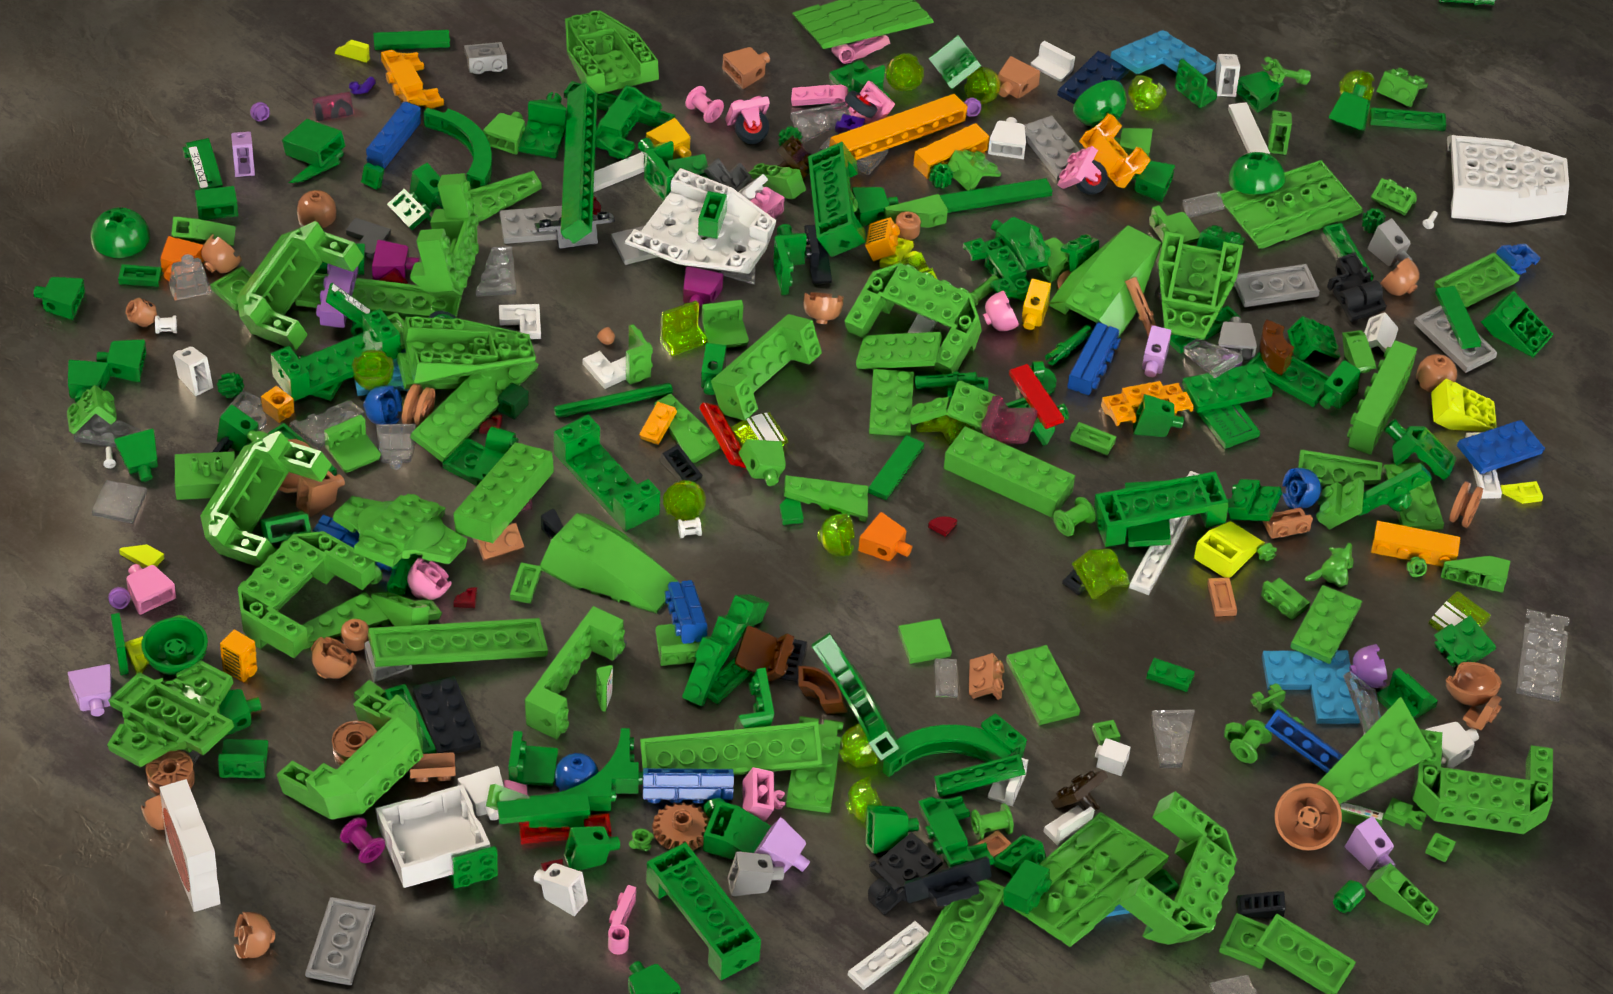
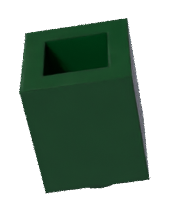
M511 382L497 397V402L499 403L498 412L515 420L529 405V391Z

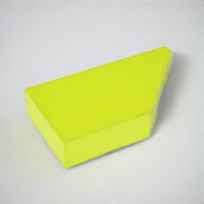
M350 40L342 47H338L335 54L367 63L370 59L369 44Z
M1537 481L1500 486L1502 494L1522 504L1539 502L1543 499V494Z
M147 544L119 549L121 556L139 564L143 568L150 565L157 567L165 559L164 553Z
M143 636L125 642L127 654L136 674L139 672L143 673L148 665L141 647Z

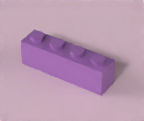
M328 264L327 274L329 275L324 278L325 290H321V305H317L316 316L320 317V325L344 328L347 317L326 302L329 285L334 283L352 296L358 274V266L351 272Z

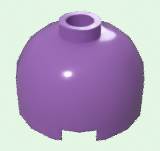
M1377 644L1359 649L1353 657V665L1349 667L1352 678H1357L1359 684L1364 687L1379 688L1387 686L1386 682L1383 681L1387 680L1384 659H1380L1377 655V652L1380 651Z

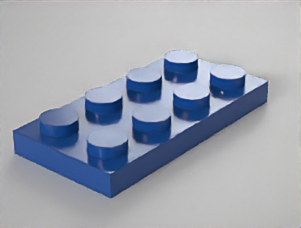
M1522 420L1461 439L1456 445L1479 474L1543 454L1545 447Z

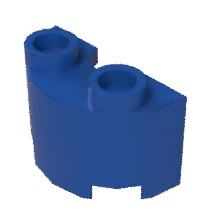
M1527 244L1503 245L1496 252L1497 256L1517 274L1526 273L1525 269L1532 263L1536 265L1541 259Z

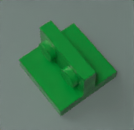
M1400 668L1393 671L1390 685L1376 695V699L1387 710L1402 697L1414 720L1436 707L1438 703L1434 696Z

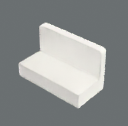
M1043 41L1040 44L1039 56L1031 62V66L1062 82L1073 71L1075 56Z
M1385 312L1369 318L1364 333L1370 348L1379 346L1385 353L1387 347L1392 346L1398 327Z
M1022 758L1024 770L1027 774L1028 760ZM1026 775L993 783L988 793V798L1013 806Z
M1077 805L1046 825L1043 832L1057 846H1060L1093 818L1094 809L1089 807L1083 811Z

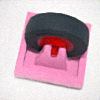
M871 81L866 83L860 93L851 90L845 97V101L850 106L847 112L851 116L864 118L865 125L886 118L895 105Z
M756 96L751 100H736L731 103L725 120L727 126L735 124V132L743 142L756 144L763 141L767 136L769 121L765 114L770 104L768 97Z
M1091 146L1072 153L1067 160V167L1059 175L1060 180L1057 185L1065 189L1076 184L1077 188L1087 195L1101 192L1107 185L1108 175L1105 167L1100 162L1093 160L1098 150Z

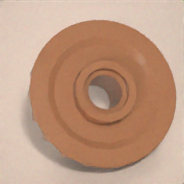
M684 801L682 804L674 802L673 805H666L663 810H659L657 816L654 817L653 834L656 840L669 850L686 842L693 851L703 845L704 833L710 819L702 811L701 807L697 808L693 803L687 805Z

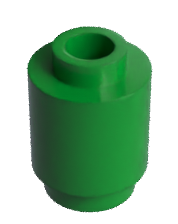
M1349 880L1334 895V907L1342 913L1352 911L1365 897L1363 885L1358 881Z

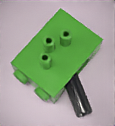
M229 437L222 438L212 453L175 454L176 500L212 498L235 461L234 451L228 452L233 445V441Z

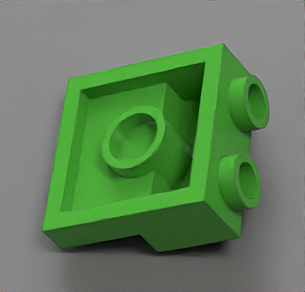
M1360 478L1344 486L1336 482L1321 490V496L1318 499L1320 511L1316 513L1317 520L1330 530L1361 514L1364 482Z

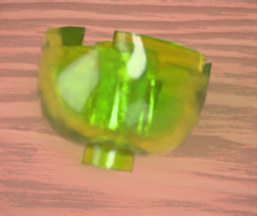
M902 53L894 57L887 64L885 70L886 80L894 90L909 92L922 83L924 68L919 64L916 56Z
M979 67L966 77L968 80L967 84H964V89L968 99L976 98L981 104H987L995 100L999 95L1000 79L992 69Z
M1364 70L1349 71L1339 83L1340 96L1343 91L1352 94L1355 84L1366 87L1363 98L1370 101L1375 88L1372 87V81L1375 82L1372 73Z
M1135 76L1128 89V98L1138 111H1153L1157 109L1167 94L1166 89L1159 82L1156 85L1152 83V78L1146 76Z
M380 350L362 352V356L358 358L356 356L353 360L352 370L354 379L366 390L388 385L394 374L393 359L385 356V352Z
M680 480L672 484L664 493L663 505L668 514L671 513L674 517H677L674 519L677 522L679 519L682 521L695 520L696 517L702 514L706 506V495L701 486L694 481Z
M848 514L830 516L823 522L821 530H818V541L822 543L826 552L834 556H849L854 549V545L850 546L851 539H855L854 525L851 517H847Z
M860 723L851 727L843 734L840 741L842 749L839 750V753L844 763L849 761L853 767L858 769H865L879 763Z
M869 776L855 782L850 787L848 792L849 801L845 802L849 814L854 813L857 819L862 822H866L867 805L882 806L876 789L871 787L873 782Z

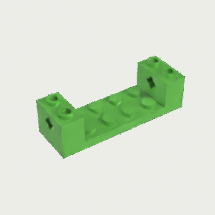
M788 314L711 380L719 408L723 415L747 420L758 410L753 394L789 361L794 360L811 364L822 354L813 321Z
M594 606L590 609L526 697L525 713L527 726L556 740L561 733L566 732L569 726V709L567 708V698L559 695V693L567 688L570 678L578 673L581 663L584 659H588L591 651L612 661L618 654L620 655L625 648L623 619Z

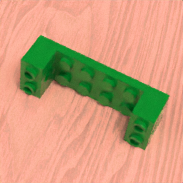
M842 141L808 156L816 235L818 241L831 257L866 243L865 228L854 215L850 178L858 174L857 160Z
M381 309L362 316L363 333L299 359L290 346L271 353L272 375L283 391L291 396L293 401H296L396 359L398 353H401L400 333Z
M589 414L554 431V455L625 532L660 514V491L649 479L637 484L601 446L600 426Z
M1214 471L1095 494V522L1105 547L1124 544L1126 542L1127 527L1199 513L1206 528L1223 525L1226 523L1228 500L1217 473Z
M686 842L647 861L646 884L658 899L668 894L709 948L708 965L720 981L760 961L761 938Z

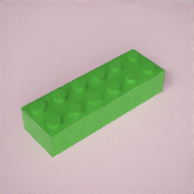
M1394 340L1391 347H1387L1384 354L1385 360L1381 359L1377 368L1379 372L1374 373L1370 382L1372 386H1367L1365 390V400H1360L1357 407L1358 413L1354 412L1350 424L1353 426L1350 427L1347 438H1350L1348 447L1369 455L1372 454L1410 378L1417 348Z
M966 426L945 453V470L1052 518L1054 512L1062 508L1073 492L1075 475Z
M515 442L453 513L455 532L467 537L494 543L553 474L552 452Z

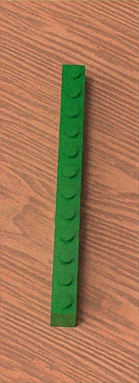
M585 82L571 91L567 97L561 234L573 244L592 232L597 93Z

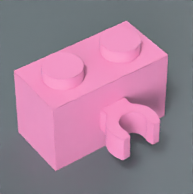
M764 187L762 191L750 200L774 219L784 211L785 197L768 187Z
M753 767L742 781L743 809L765 822L774 811V808H783L785 802L778 799H782L785 792L781 790L774 791V772Z

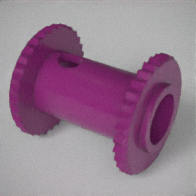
M356 818L343 828L340 839L346 844L352 842L360 851L358 859L361 863H370L384 851L385 840L383 838H373L365 830L367 827L366 820L364 818Z

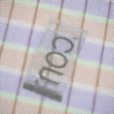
M1220 191L1182 200L1184 211L1189 218L1224 210Z

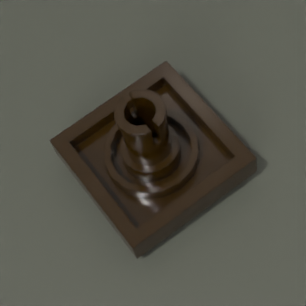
M792 135L776 150L784 159L778 166L799 169L802 178L810 173L808 156L812 154L808 153L803 148L802 142Z
M1092 770L1084 776L1080 774L1071 780L1072 785L1069 787L1065 786L1057 791V797L1051 803L1057 809L1080 801L1085 810L1092 807L1095 813L1100 809V806H1098L1090 792L1107 779L1108 776L1104 770L1098 772Z

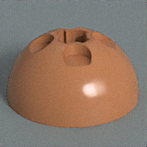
M1304 783L1290 788L1281 796L1275 809V824L1279 834L1289 845L1301 850H1316L1328 845L1338 834L1342 823V812L1336 797L1328 789L1317 784Z

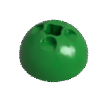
M1108 80L1090 87L1076 100L1073 106L1074 116L1082 124L1091 128L1097 126L1108 113L1119 120L1125 110L1127 101L1123 85L1118 81Z
M1250 152L1238 158L1232 165L1228 177V183L1234 190L1246 194L1270 193L1281 188L1286 181L1285 172L1280 162L1272 155L1263 152Z
M117 207L109 209L97 217L91 228L90 239L92 246L100 254L113 258H124L139 253L147 246L150 240V230L140 214L128 208Z
M175 617L161 620L152 625L144 634L141 647L145 659L155 670L167 675H176V673L204 659L208 647V638L203 627L197 622L187 618Z

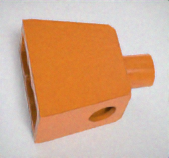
M168 236L161 255V267L164 278L168 281H174L176 277L190 278L204 262L201 253L203 245Z
M880 512L860 536L858 551L891 561L897 553L908 557L911 553L912 545L905 542L906 529Z

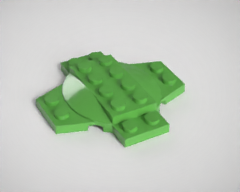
M414 494L400 495L394 501L384 502L351 496L333 515V521L351 532H356L357 530L360 534V541L355 544L353 553L393 567L401 558L409 559L410 554L415 553L419 556L422 554L421 557L425 560L450 564L466 547L468 540L443 524L441 518L445 514V507L440 506L436 502L421 499Z
M201 660L191 667L176 673L177 678L172 681L164 682L163 678L153 680L139 672L108 699L110 706L121 711L124 717V724L118 726L107 744L109 751L139 767L148 764L169 751L183 749L191 753L194 750L204 755L234 728L233 721L221 715L219 710L220 704L234 683L232 676Z

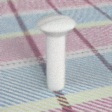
M1433 211L1430 217L1423 221V226L1426 229L1433 228V221L1438 213Z
M110 446L106 447V460L103 463L106 468L116 466Z

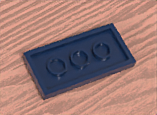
M1097 51L1058 89L1057 96L1075 104L1078 97L1090 87L1108 80L1119 82L1129 72V69L1110 58V56Z

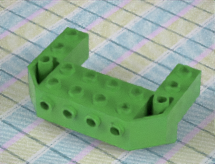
M465 173L441 175L438 189L443 209H435L430 221L432 229L421 230L416 241L422 262L414 264L410 279L434 298L462 296L464 288L467 287L468 276H471V268L475 264L476 254L479 253L477 242L479 218L474 212L475 203L474 199L470 196V182L466 180Z
M316 221L282 234L236 296L240 319L251 334L297 350L308 334L298 320L284 316L322 262L353 272L364 258L363 254L355 242L324 232Z
M901 263L872 272L844 321L848 332L864 338V335L869 333L879 313L882 311L890 314L894 305L897 304L949 327V333L938 351L934 365L935 370L942 374H953V372L958 371L968 351L974 352L982 330L978 313L968 290L962 287L956 288L946 280L940 281L928 272L922 273L917 271L912 265H903Z
M280 431L245 445L200 515L205 539L218 554L260 567L268 556L274 554L277 550L268 539L251 533L287 474L290 472L322 482L332 464L322 451L290 442Z
M324 531L292 535L280 545V548L274 554H270L266 561L260 567H257L246 581L241 582L239 585L238 596L243 632L248 638L255 641L257 648L262 649L268 643L295 658L308 645L307 628L278 611L312 577L327 584L337 575L363 590L376 577L375 561L353 553V547Z
M369 690L365 692L353 705L358 721H365L371 724L377 732L337 770L323 763L313 772L291 761L277 774L282 792L329 819L363 814L369 807L373 806L385 792L423 757L422 732L416 712L399 695L388 701Z
M1420 729L1434 756L1415 765L1411 796L1413 801L1431 819L1436 822L1525 834L1547 819L1553 796V748L1531 745L1526 759L1525 779L1441 767L1443 732Z
M1175 791L1159 800L1152 817L1180 838L1175 854L1188 863L1174 901L1141 877L1125 887L1119 905L1147 925L1143 934L1144 938L1167 945L1191 941L1206 932L1210 933L1216 925L1215 919L1222 909L1221 903L1229 890L1228 884L1235 873L1234 868L1237 862L1227 830Z

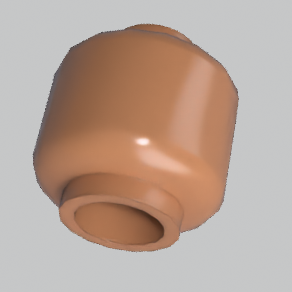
M910 211L902 212L897 216L895 224L900 229L898 237L906 240L918 237L921 227L920 217Z
M136 298L130 301L126 307L127 318L136 325L148 327L155 322V316H157L156 306L147 300Z
M350 619L342 625L341 639L342 643L347 646V649L351 651L364 649V643L369 641L368 624L361 619Z

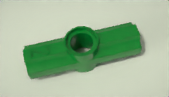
M416 553L410 554L409 559L401 558L392 567L387 591L397 595L405 594L409 585L407 581L408 572L419 555Z

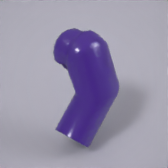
M368 77L360 85L357 81L351 82L349 84L350 92L354 95L368 93L376 84V80L373 77Z

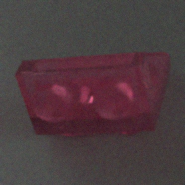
M993 396L985 419L982 422L981 430L986 436L1002 443H1026L1036 420L1037 410L1036 408H1008L1001 396Z

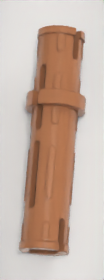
M1133 277L1125 281L1139 313V321L1142 320L1148 334L1147 336H1149L1152 325L1157 326L1152 316L1154 313L1149 309L1137 277Z

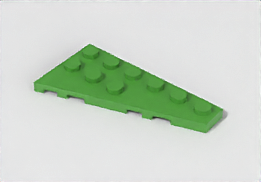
M1402 697L1385 712L1317 783V785L1328 789L1336 797L1339 805L1434 756Z

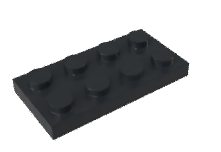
M455 676L412 686V692L427 731L436 748V753L457 754L481 747V741Z

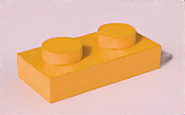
M657 402L639 434L640 439L659 445L677 413L676 408Z

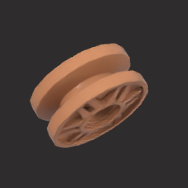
M419 384L411 386L402 410L403 425L411 426L414 423L417 428L433 412L435 403L434 388L426 387L423 390Z
M1466 481L1456 497L1449 521L1455 523L1460 516H1463L1462 526L1468 528L1477 511L1484 488L1478 486L1472 494L1470 493L1471 483Z
M356 720L339 726L332 736L333 754L337 763L341 766L377 730L365 721Z
M181 750L169 751L146 764L147 783L150 790L158 796L160 795L159 787L187 779L191 790L195 783L194 765L191 757Z

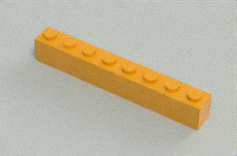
M955 94L835 135L830 138L829 147L843 141L854 158L858 160L964 122L968 106Z

